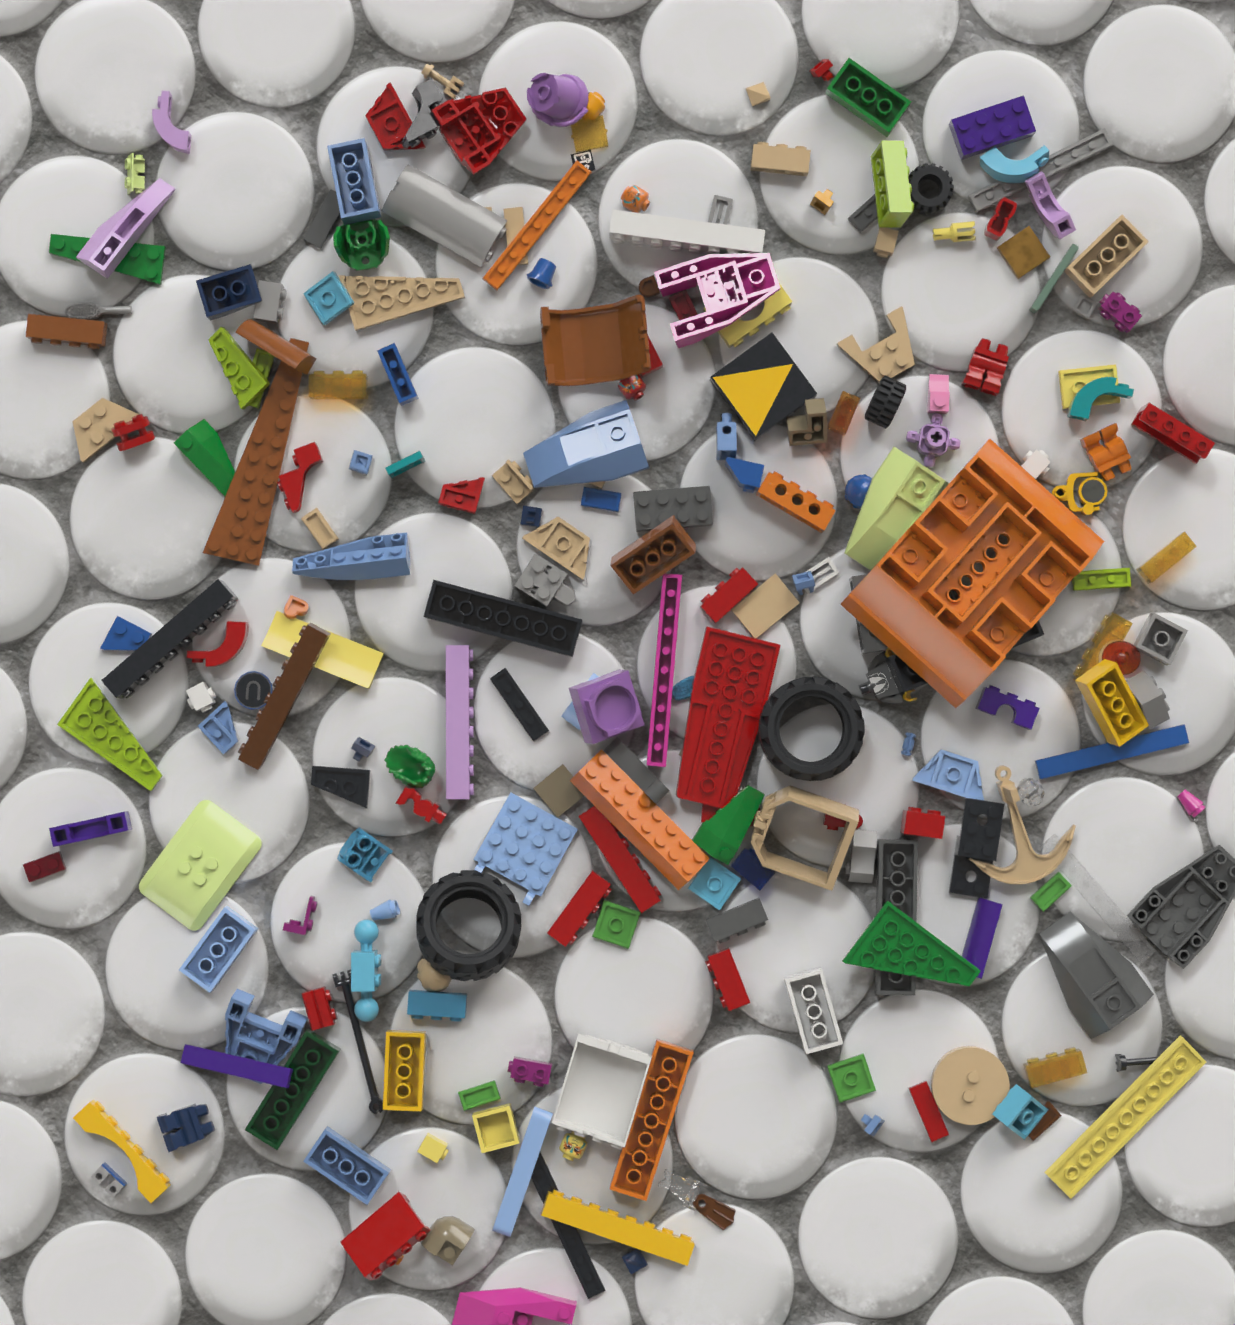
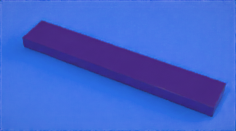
M188 1044L184 1045L180 1062L289 1088L293 1071L291 1068Z

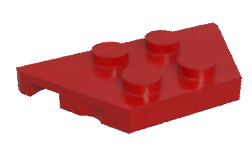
M391 82L388 83L381 96L377 98L373 107L365 115L384 150L426 148L422 140L420 144L413 148L409 146L404 149L402 146V140L412 125V121Z

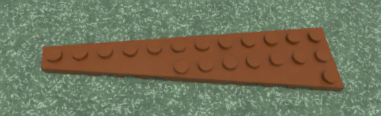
M290 338L289 342L307 352L309 342ZM283 361L279 364L202 552L204 554L257 566L260 564L302 377V372Z

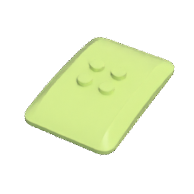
M203 800L195 807L139 883V890L145 897L188 929L199 930L259 852L262 841L259 836L210 800Z

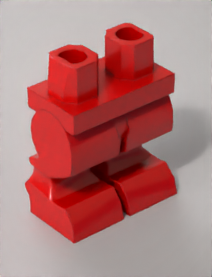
M982 338L978 346L973 350L967 368L969 372L965 375L961 385L974 390L980 388V392L997 396L1009 359L1007 356L1008 346L998 344L996 352L989 350L991 341ZM986 372V376H987V377H986V379L984 380V382L982 383V380H983V377H982V376H983V374Z
M406 786L395 804L403 805L407 803L408 799H412L414 801L413 812L415 814L425 817L424 820L430 822L432 819L436 823L441 824L447 814L438 809L440 804L436 802L433 804L429 799H421L422 794L415 787Z

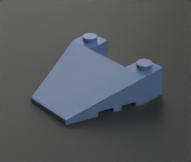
M237 989L231 997L225 1013V1053L278 1065L297 1044L304 1031L308 1017L290 1010L284 1024L280 1025L249 1012L255 996ZM252 1080V1081L257 1082V1083H259V1084H262V1083H263V1082H259V1081Z

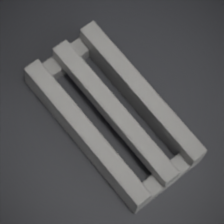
M714 195L708 222L712 223L716 203L719 200L721 203L716 223H720L724 203L728 202L723 224L727 225L733 199Z

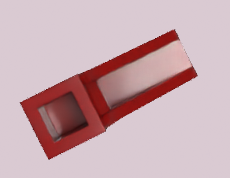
M316 442L294 449L295 455H292L295 465L300 466V468L279 475L280 481L277 482L281 492H285L287 499H284L285 505L293 513L301 510L305 478L308 471L316 464L323 462Z

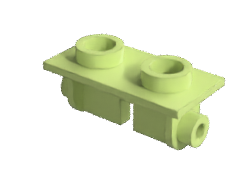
M131 153L125 159L127 177H125L124 186L127 189V194L132 193L134 190L135 194H140L145 190V176H138V173H145V159H143V155H135L134 158V153Z

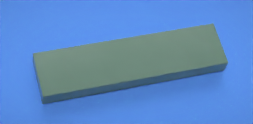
M1072 244L1029 311L1035 314L1040 309L1078 251L1077 245Z

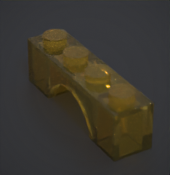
M1113 612L1108 615L1105 614L1100 622L1102 625L1100 631H1096L1091 639L1093 642L1091 648L1085 650L1082 655L1084 660L1081 666L1077 665L1073 672L1075 676L1073 680L1075 681L1099 663V653L1106 643L1112 640H1124L1133 623Z

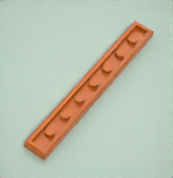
M576 160L482 278L496 291L501 287L592 173L590 170Z

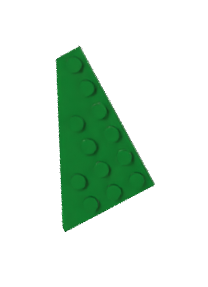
M889 901L885 902L842 960L845 964L969 987L981 972V970Z

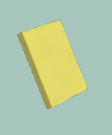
M1116 365L1058 371L1062 409H1069L1075 394L1095 379L1115 377L1117 378L1115 385L1118 386ZM1101 395L1094 400L1092 406L1120 403V397Z

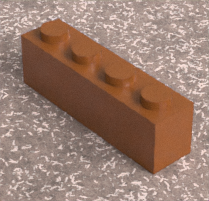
M28 314L26 337L31 339L32 343L42 344L43 341H50L51 345L61 346L62 343H69L71 347L79 348L81 345H88L90 349H99L100 346L105 347L108 324L104 321Z

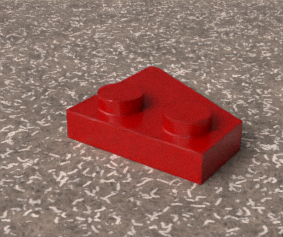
M480 477L471 481L464 480L455 484H444L438 505L475 514L485 478Z

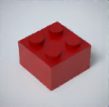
M908 807V810H903L900 833L942 839L945 816L941 815V811L927 809V813H923L921 808Z

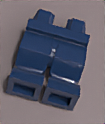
M195 1103L172 1111L169 1115L165 1113L156 1117L161 1132L164 1134L163 1138L168 1153L177 1150L178 1147H185L205 1139L207 1135L215 1131L212 1121L203 1124L200 1118L209 1114L207 1104L196 1106ZM181 1127L176 1133L169 1132L174 1128Z

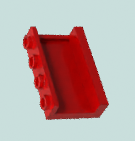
M1150 402L1140 408L1131 425L1195 464L1199 462L1200 458L1205 459L1215 444L1212 440Z
M401 1192L396 1193L340 1241L363 1276L371 1281L381 1277L385 1269L395 1265L399 1257L409 1253L412 1250V1246L424 1240L430 1232L429 1227L424 1225L408 1203L410 1201L407 1196Z

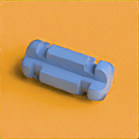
M907 732L901 754L911 756L916 735Z

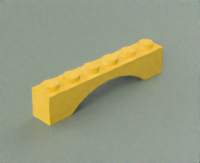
M92 1100L73 1119L85 1132L95 1133L108 1138L126 1153L135 1169L138 1190L152 1203L171 1185L169 1178L163 1172L160 1173L156 1169L157 1165L152 1159H147L143 1155L144 1151L138 1144L134 1145L132 1143L130 1135L117 1126L118 1122L116 1119L104 1112V1106L99 1101L95 1102Z

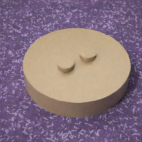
M962 1046L946 1053L937 1062L931 1077V1092L939 1109L951 1120L965 1125L982 1124L994 1118L995 1116L992 1113L1010 1090L1009 1077L1002 1062L991 1052L976 1046Z

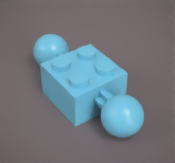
M362 920L356 924L354 936L361 943V950L351 952V992H361V999L356 1002L354 1012L356 1017L364 1022L374 1020L379 1013V1006L372 998V992H375L381 985V974H378V967L381 966V954H378V950H372V943L377 939L379 929L376 923L371 920Z

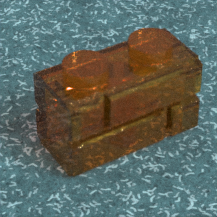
M842 391L827 429L845 436L860 398Z

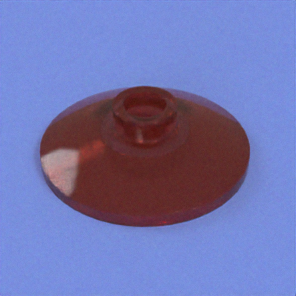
M1115 641L1105 647L1102 653V660L1107 659L1116 662L1122 674L1128 675L1139 667L1141 655L1133 644L1126 641Z

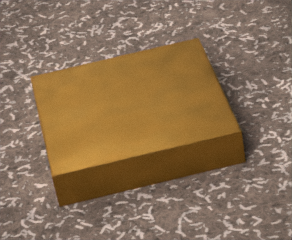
M1030 226L997 247L1018 279L1051 257Z

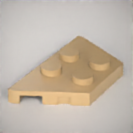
M104 398L97 401L72 421L80 460L83 463L116 438L111 431L114 423L119 421L129 422L133 416L139 414Z
M560 517L554 518L522 537L523 540L582 580L585 578L590 538Z

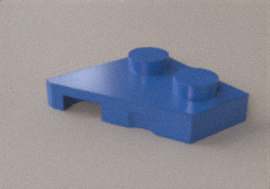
M117 616L100 649L137 650L151 637L152 633Z

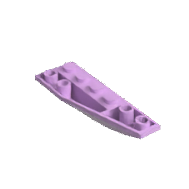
M159 178L98 227L76 258L108 279L173 194L175 188Z

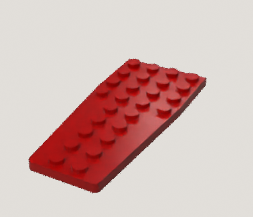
M705 628L692 683L676 797L724 808L737 795L758 732L760 714L769 697L780 644L716 628Z

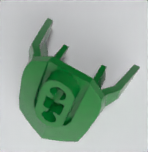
M376 219L337 226L333 235L334 248L341 261L356 271L377 268L383 263L384 258L389 252L390 236L388 228L383 224L382 220ZM364 257H367V259L369 260L368 264L362 263Z

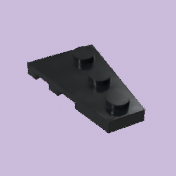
M312 766V786L368 808L370 770Z

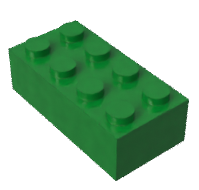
M850 58L847 59L827 87L825 93L886 137L892 132L912 102Z

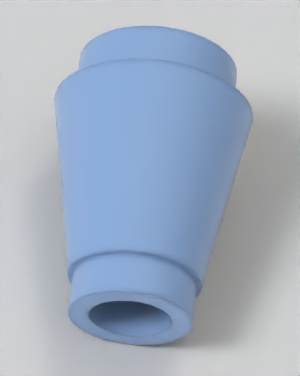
M390 899L370 910L373 921L396 918V915L400 914L397 901Z

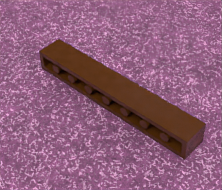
M313 623L302 627L299 632V636H301L299 642L293 644L290 650L292 653L290 659H286L281 667L284 670L281 677H276L272 685L275 687L272 694L268 693L264 700L265 708L259 710L255 718L257 720L255 727L251 726L246 735L249 737L246 744L242 743L238 750L240 754L238 760L257 770L263 766L329 639L330 632Z

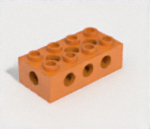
M775 471L773 474L769 472L756 496L818 532L823 533L836 511L833 509L834 505L825 500L823 502L817 500V495L808 490L806 493L800 490L801 486L793 481H790V483L786 482L781 474ZM778 487L782 488L785 494L778 495L775 489ZM798 497L801 500V504L795 505L792 502V498ZM809 507H815L818 514L812 515L809 512Z

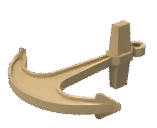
M1001 765L995 770V777L1000 780L996 784L1001 799L1008 806L1016 847V858L1010 866L1005 868L969 858V860L984 873L1000 882L1028 884L1046 877L1061 864L1072 843L1076 825L1073 824L1061 837L1053 851L1045 855L1035 853L1016 802L1020 801V797L1015 783L1009 780L1011 778V770ZM1005 770V776L1001 777V771Z

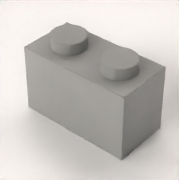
M259 280L258 288L262 301L255 304L253 318L255 321L278 324L279 319L282 320L283 318L281 304L286 299V289H284L281 283Z

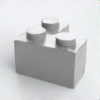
M1143 671L1126 680L1149 724V729L1170 719L1168 714L1170 708L1164 700L1166 695L1162 688H1157V683L1153 676L1149 677Z

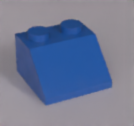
M726 457L725 466L737 485L743 488L742 491L748 493L758 491L764 465Z

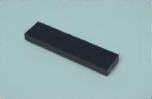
M506 668L490 678L533 741L549 731Z

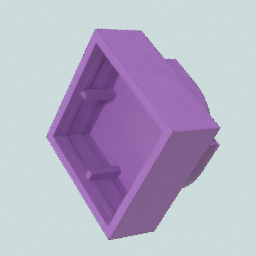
M619 669L569 688L585 743L595 744L644 725L628 670Z

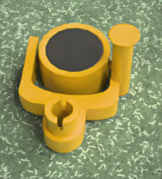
M1098 472L1072 473L1068 476L1066 485L1056 486L1051 494L1059 501H1067L1071 512H1081L1082 515L1086 516L1100 510V507L1097 505L1105 500L1108 490L1104 481L1097 478ZM1090 477L1082 481L1078 486L1077 496L1084 506L1081 508L1077 507L1073 495L1074 482L1076 478ZM1057 490H1061L1063 492V495L1059 496L1056 493Z

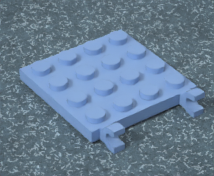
M510 792L473 859L478 862L474 870L482 873L486 866L528 889L529 891L523 903L529 906L535 894L540 897L543 894L578 829Z

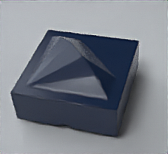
M636 1248L622 1256L630 1274L648 1265L640 1249Z

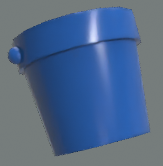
M540 258L533 270L527 274V279L538 287L549 289L552 287L551 281L556 265L549 260Z

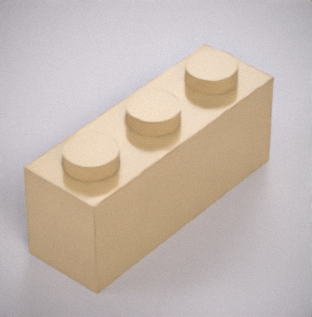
M757 142V144L753 145L750 171L807 177L811 150H807V147L804 146L788 148V145L785 144L769 146V143Z

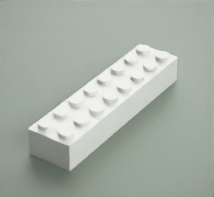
M613 209L609 238L614 243L624 244V241L632 242L634 246L649 244L651 248L662 249V246L670 247L672 251L686 249L689 250V253L700 254V251L708 252V254L762 253L765 230Z

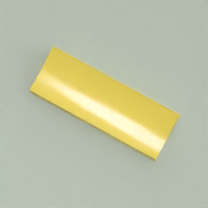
M276 611L261 646L291 657L292 653L290 650L295 642L298 643L301 638L299 636L300 630L309 623L296 618L288 619L284 613ZM330 632L331 635L314 667L370 689L384 653Z

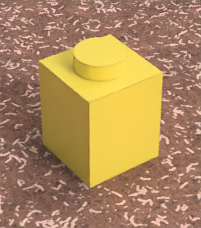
M427 1133L417 1152L438 1163L439 1159L444 1160L449 1150L446 1149L448 1145L446 1142Z

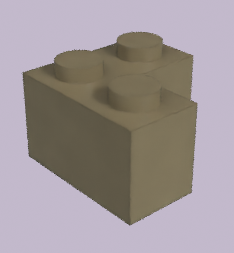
M824 398L805 400V415L786 417L789 446L828 442L827 411Z

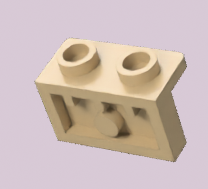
M508 459L492 477L518 505L534 490L533 482L528 475L524 477L519 472L521 467L515 461L511 463Z

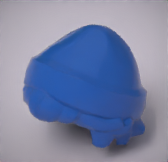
M864 474L854 476L848 480L845 487V500H849L854 508L861 509L872 478Z

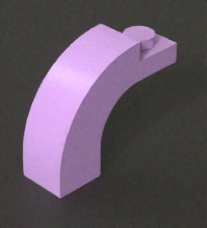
M1039 172L1025 180L1030 192L1029 197L1040 218L1052 234L1061 239L1076 231L1070 214L1055 199L1045 174Z

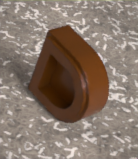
M654 275L642 279L639 283V292L644 297L649 298L660 294Z

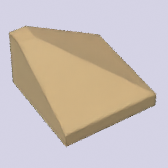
M764 82L746 88L752 107L767 102L771 98Z

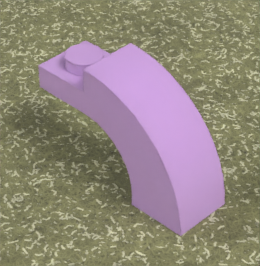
M162 91L161 96L158 97V108L160 109H152L155 128L170 147L179 152L190 154L192 135L189 131L180 130L173 126L171 122L172 94L170 91Z

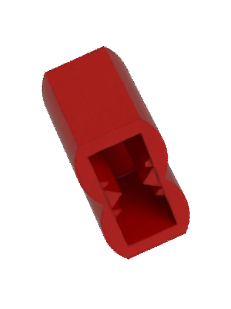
M1003 197L995 207L993 217L985 227L984 235L995 241L999 240L1008 227V221L1016 211L1017 203Z

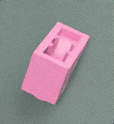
M929 374L927 413L947 414L949 412L950 396L949 375Z

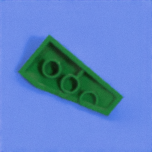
M203 419L187 429L174 444L226 496L236 471L231 464L218 433Z
M747 785L724 808H720L711 819L701 824L692 841L712 857L729 865L738 851L765 794Z

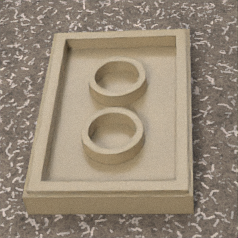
M775 573L732 608L731 611L754 638H758L800 602Z

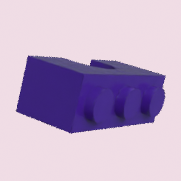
M989 685V688L983 687L975 709L996 716L997 710L1001 705H1009L1014 712L1011 723L1032 730L1040 708L1036 707V703L1025 699L1023 702L1017 699V695L1007 692V695L1000 693L999 688Z

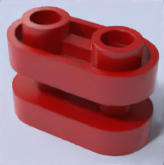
M143 414L133 416L129 422L119 421L113 424L114 427L111 429L113 436H120L121 441L116 443L119 451L128 450L155 439L153 431H146L145 427L150 424L147 416L143 417ZM138 430V435L128 438L127 433Z

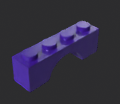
M129 811L52 827L49 828L52 845L56 847L132 830Z

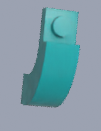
M1115 377L1095 379L1075 394L1070 403L1067 417L1087 421L1092 403L1097 397L1112 395L1130 399L1133 397L1134 389L1122 383H1118V386H1116L1117 378Z

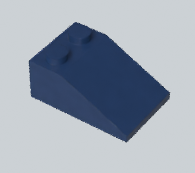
M251 264L196 280L206 317L210 321L230 315L262 301Z

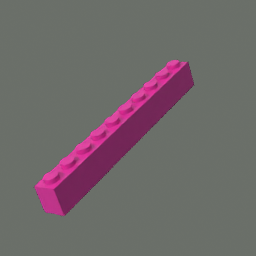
M665 573L662 576L647 753L648 766L666 767L682 575Z

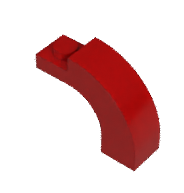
M227 621L226 637L220 647L212 651H187V658L192 659V663H203V659H206L205 667H217L230 662L241 652L246 643L248 623Z

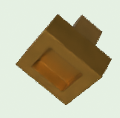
M828 189L824 193L818 191L810 205L826 215L834 202L830 199L833 192Z

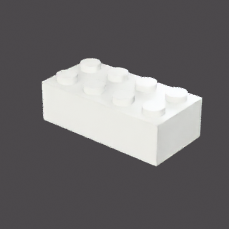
M822 968L784 977L805 1054L842 1045L843 1041Z

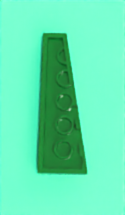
M51 234L49 253L81 262L76 256L90 238ZM135 243L114 271L152 283L162 284L166 247Z

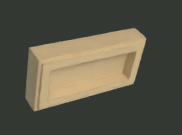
M315 508L301 518L323 550L339 540L318 508Z

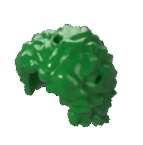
M395 745L394 748H390L384 759L386 767L389 768V773H393L395 779L402 781L406 786L423 788L432 781L435 773V764L431 758L416 747Z

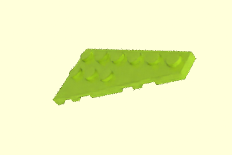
M90 678L57 725L145 788L152 791L162 778V773L93 678Z

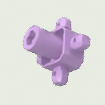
M934 413L930 421L932 424L924 425L920 429L919 434L917 431L907 432L906 440L912 443L918 442L917 450L919 453L927 455L924 457V466L932 468L936 461L934 457L943 455L947 452L948 447L952 450L960 448L961 441L956 438L949 439L950 431L947 427L940 426L943 420L942 414ZM932 436L938 439L936 443L933 442L934 439L931 440Z

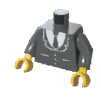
M889 648L875 656L868 666V673L866 674L868 682L858 685L863 696L873 692L875 698H879L884 703L898 704L917 700V698H911L910 693L915 691L914 689L903 694L899 693L885 660L894 655Z

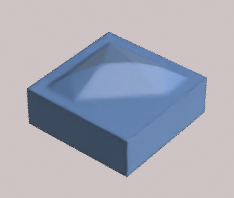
M354 450L349 469L367 475L372 455Z

